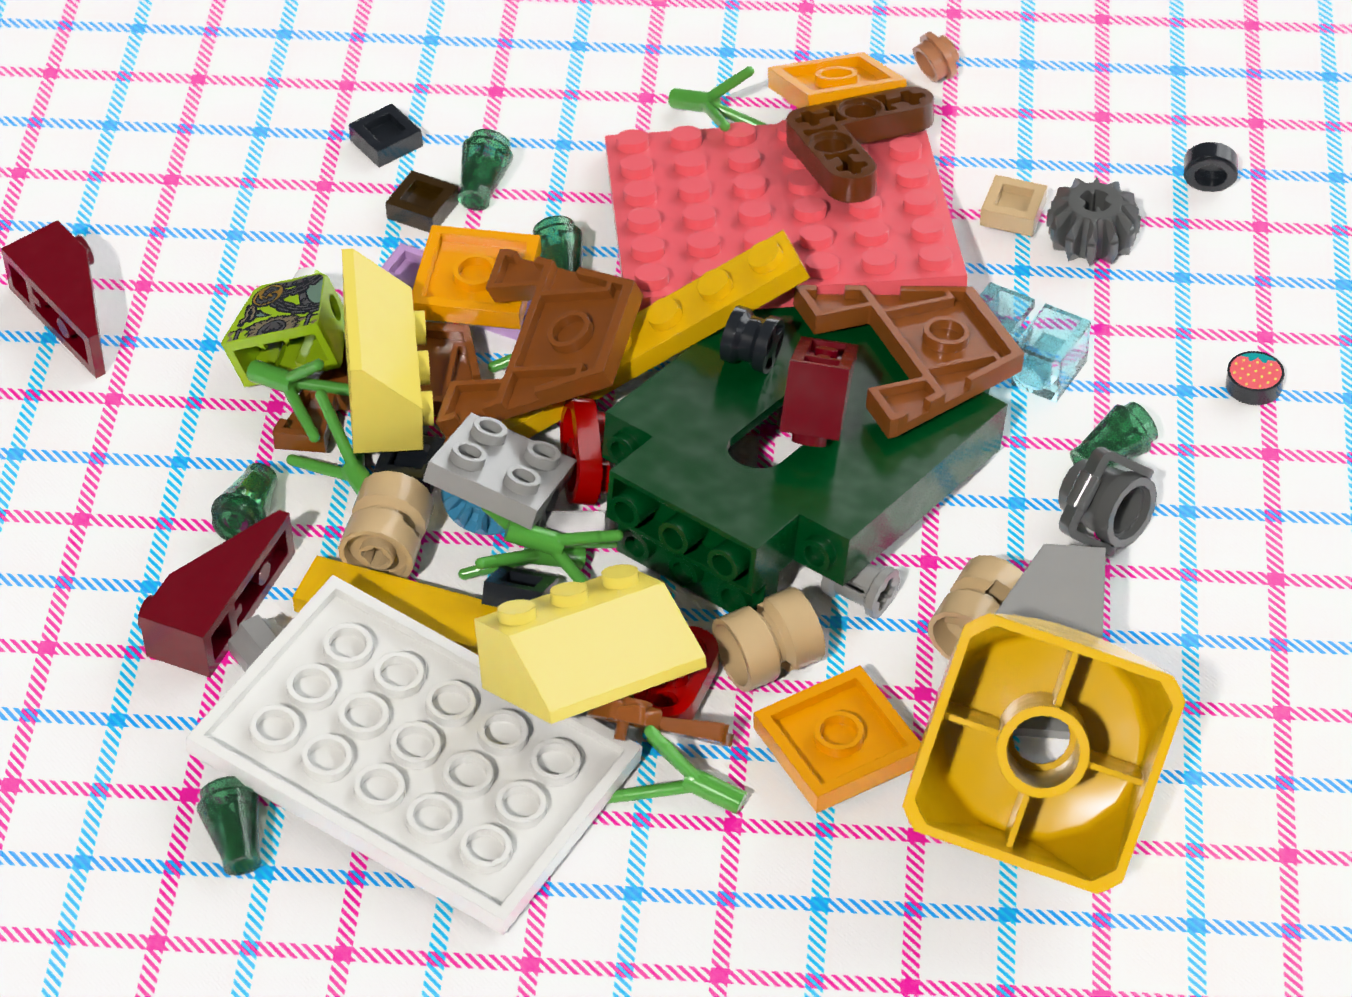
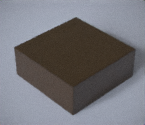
M411 170L385 202L386 217L389 220L430 233L431 226H441L460 202L459 185Z

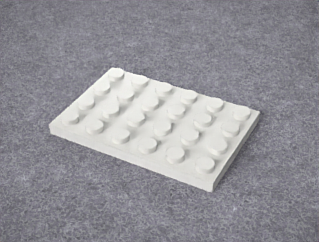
M334 575L327 580L186 737V752L502 935L505 934L605 807L614 792L619 789L641 761L642 745L627 737L626 741L613 739L615 733L613 729L586 716L584 713L550 724L482 688L479 656Z

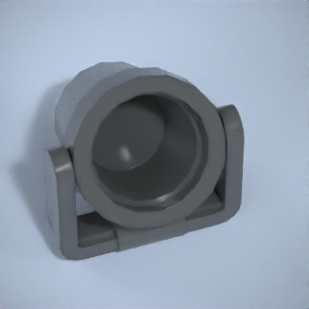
M1105 447L1096 448L1091 453L1089 459H1082L1076 462L1062 481L1058 497L1059 506L1063 510L1059 520L1060 531L1090 547L1106 548V554L1114 557L1117 548H1124L1132 544L1143 533L1151 520L1157 497L1155 483L1151 480L1155 470ZM1113 461L1133 471H1124L1109 466L1108 462ZM1079 523L1095 532L1099 539L1077 530Z

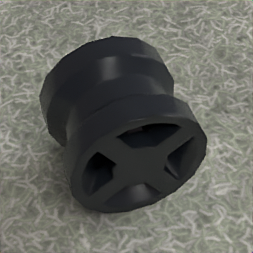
M736 306L731 312L723 331L719 352L720 359L731 364L741 360L750 363L752 369L756 372L769 373L778 358L782 346L785 321L773 315L763 319L755 316L748 307Z

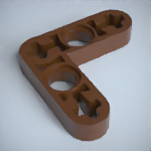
M907 86L801 107L791 111L786 117V142L791 151L830 197L841 202H862L876 194L877 165L860 144L916 133L930 128L934 122V96L927 89Z

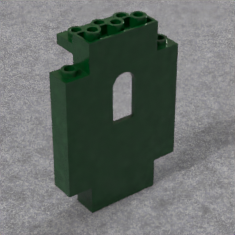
M795 307L755 309L753 313L757 317L765 319L773 315L785 321L782 346L778 358L769 373L756 372L752 369L750 363L741 360L731 364L720 359V343L724 327L692 345L606 411L602 458L616 465L609 470L606 517L618 523V529L624 534L623 539L617 541L616 551L729 613L744 606H750L757 612V605L762 603L765 597L777 593L779 572L793 560L844 586L1000 450L1008 404L989 395V388L911 430L888 439L865 407L867 390L871 387L909 380V378L869 324L814 335ZM801 336L859 345L839 441L828 439L826 447L801 445L781 463L768 468L748 467L738 463L730 456L728 450L732 445L783 405L790 359Z

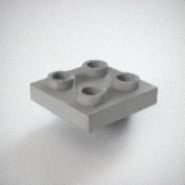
M471 412L430 459L423 481L531 530L534 525L545 527L546 511H553L560 492L571 479L577 460L561 453L557 447L548 442L531 440L507 429L497 419L480 417Z

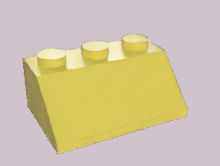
M341 249L344 330L353 454L423 450V426H434L432 391H421L420 386L430 385L428 350L417 351V345H426L425 311H414L412 288L355 249Z
M628 564L607 567L602 570V576L584 582L557 584L550 589L549 594L532 600L520 599L504 602L498 606L497 612L474 619L482 688L550 724L706 668V657L665 583L638 571L636 566Z

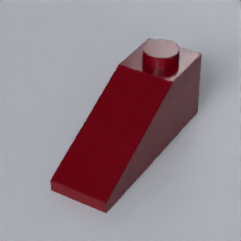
M56 220L2 247L1 252L9 289L96 379L105 375L97 305L90 266L94 264V256L86 240L81 235L74 237Z
M801 336L789 363L779 429L780 432L792 433V442L806 446L826 447L828 439L839 441L859 345Z
M278 510L170 573L154 595H149L144 600L138 614V626L142 631L146 656L210 678L229 651L228 640L236 633L241 622L253 616L295 554L290 513Z

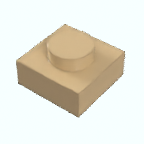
M995 174L981 207L980 225L1033 237L1047 202L1048 185Z

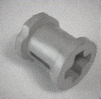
M869 563L844 586L823 576L821 590L830 597H835L839 594L863 606L867 616L878 619L892 603L900 583L899 570L893 567L881 569Z

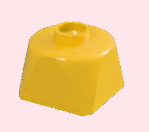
M988 613L964 625L935 698L902 807L914 831L1095 894L1102 893L1117 886L1124 880L1186 700L1173 675L1106 640L1046 620ZM1032 717H1054L1068 725L1070 732L1069 745L1064 753L1054 761L1047 763L1031 762L1022 757L1015 748L1013 740L1015 728L1023 721Z

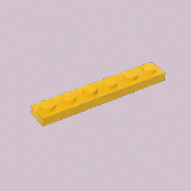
M784 229L766 240L756 243L752 248L717 268L707 271L696 280L668 296L658 299L647 308L638 312L613 386L579 397L593 398L594 400L601 398L724 328L731 312L736 306L748 307L753 311L810 279ZM565 401L508 418L501 422L507 429L530 438L561 420Z

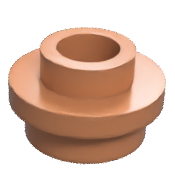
M931 31L920 36V43L913 47L912 52L917 65L925 76L933 82H937L943 77L950 80L958 73L956 62L959 61V54L951 40L945 35L938 37Z

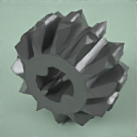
M1096 176L1093 182L1085 183L1075 178L1071 187H1058L1056 196L1051 201L1050 209L1047 210L1046 226L1049 227L1048 234L1052 240L1053 249L1065 251L1068 261L1083 258L1091 266L1094 260L1101 259L1108 264H1113L1117 255H1129L1130 249L1134 245V241H1136V235L1140 232L1141 216L1135 202L1134 193L1121 191L1119 181L1104 184L1100 183L1098 176Z

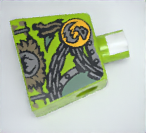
M300 268L295 272L292 279L261 285L254 289L224 336L221 345L244 387L259 385L249 381L247 378V368L253 360H260L290 371L316 359H321L324 362V368L318 372L340 368L345 345L344 306L328 275L314 268Z

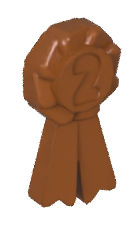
M624 697L586 712L588 717L616 723L613 739L626 741L629 726L645 729L648 725H653L662 733L723 747H731L734 734L728 733L729 724L662 717V711L659 708H654L653 703L631 697Z

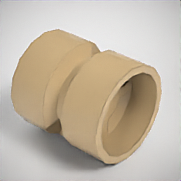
M382 471L366 477L359 489L352 508V515L346 524L338 546L341 561L404 579L409 577L421 547V540L427 530L434 510L433 497L427 487L417 479L400 472Z
M978 555L969 559L952 585L950 593L945 596L928 623V636L933 646L943 657L950 660L964 625L988 613H996L1023 574L1018 567L1007 560L992 555Z
M788 587L765 597L764 601L757 605V612L750 606H744L716 618L712 623V635L716 638L719 647V660L730 680L742 692H749L776 680L780 675L781 667L787 672L799 670L822 660L825 655L826 643L818 616L805 595L796 587Z

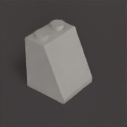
M1043 544L996 613L1046 620L1103 639L1106 548ZM1036 716L1019 724L1013 731V735L1069 740L1070 732L1068 725L1057 718Z

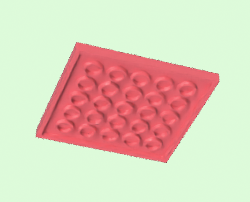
M786 119L778 124L766 125L734 122L730 123V129L726 132L720 128L699 129L695 126H679L671 131L646 133L639 129H628L617 135H605L606 161L621 277L634 280L644 295L638 312L783 229L810 276V279L797 286L816 285L817 294H844L845 285H866L872 295H899L901 286H967V271L926 130L860 144L877 165V191L872 198L855 203L841 202L830 197L791 151L786 142ZM795 287L757 309L794 307Z

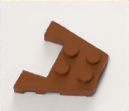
M500 249L487 282L486 290L494 302L531 300L504 377L501 379L450 381L435 423L445 436H451L471 412L480 417H491L502 421L613 386L644 296L636 282L582 267L573 272L558 268L555 262L550 259L537 257L535 261L522 259L515 250Z
M800 285L795 287L793 305L814 335L869 324L908 376L909 380L871 387L867 390L865 407L888 439L897 437L1022 372L1025 353L972 286H901L899 295H872L866 285H845L844 294H817L816 285Z
M426 322V345H417V351L428 350L430 385L420 386L421 391H432L434 417L438 416L450 381L481 380L469 325ZM344 345L341 367L324 371L318 378L319 380L348 384L346 345ZM302 390L299 396L320 434V440L315 443L309 440L293 411L287 420L280 418L274 426L273 440L275 449L326 453L331 431L315 397L316 391ZM327 393L335 412L338 410L350 411L349 396ZM446 436L445 442L449 439L450 436Z

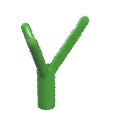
M752 66L745 67L708 92L673 88L668 95V103L671 108L706 113L724 132L730 129V123L725 118L733 122L766 125L762 121L721 104L720 100L721 96L754 75L755 70Z
M316 359L291 371L260 360H253L247 368V378L249 381L284 393L309 440L314 443L320 440V434L298 393L301 389L310 391L323 389L326 393L349 396V385L347 383L305 378L324 368V362L321 359Z
M319 389L316 391L315 397L345 464L341 467L294 454L288 455L286 462L290 466L345 480L358 495L364 479L371 475L365 467V453L353 454V444L351 447L326 391Z
M481 508L482 511L506 530L509 522L508 519ZM524 547V550L477 558L475 565L460 569L458 576L462 580H467L494 573L502 566L513 568L525 564L561 566L550 554ZM564 548L566 554L582 570L586 561V548Z
M509 520L504 541L550 554L573 582H584L589 579L566 554L564 548H617V541H621L624 534L619 529L561 533L534 525L530 530Z
M648 725L644 729L647 742L685 777L684 780L616 790L607 803L629 802L692 793L737 815L746 800L748 792L694 767L653 725Z

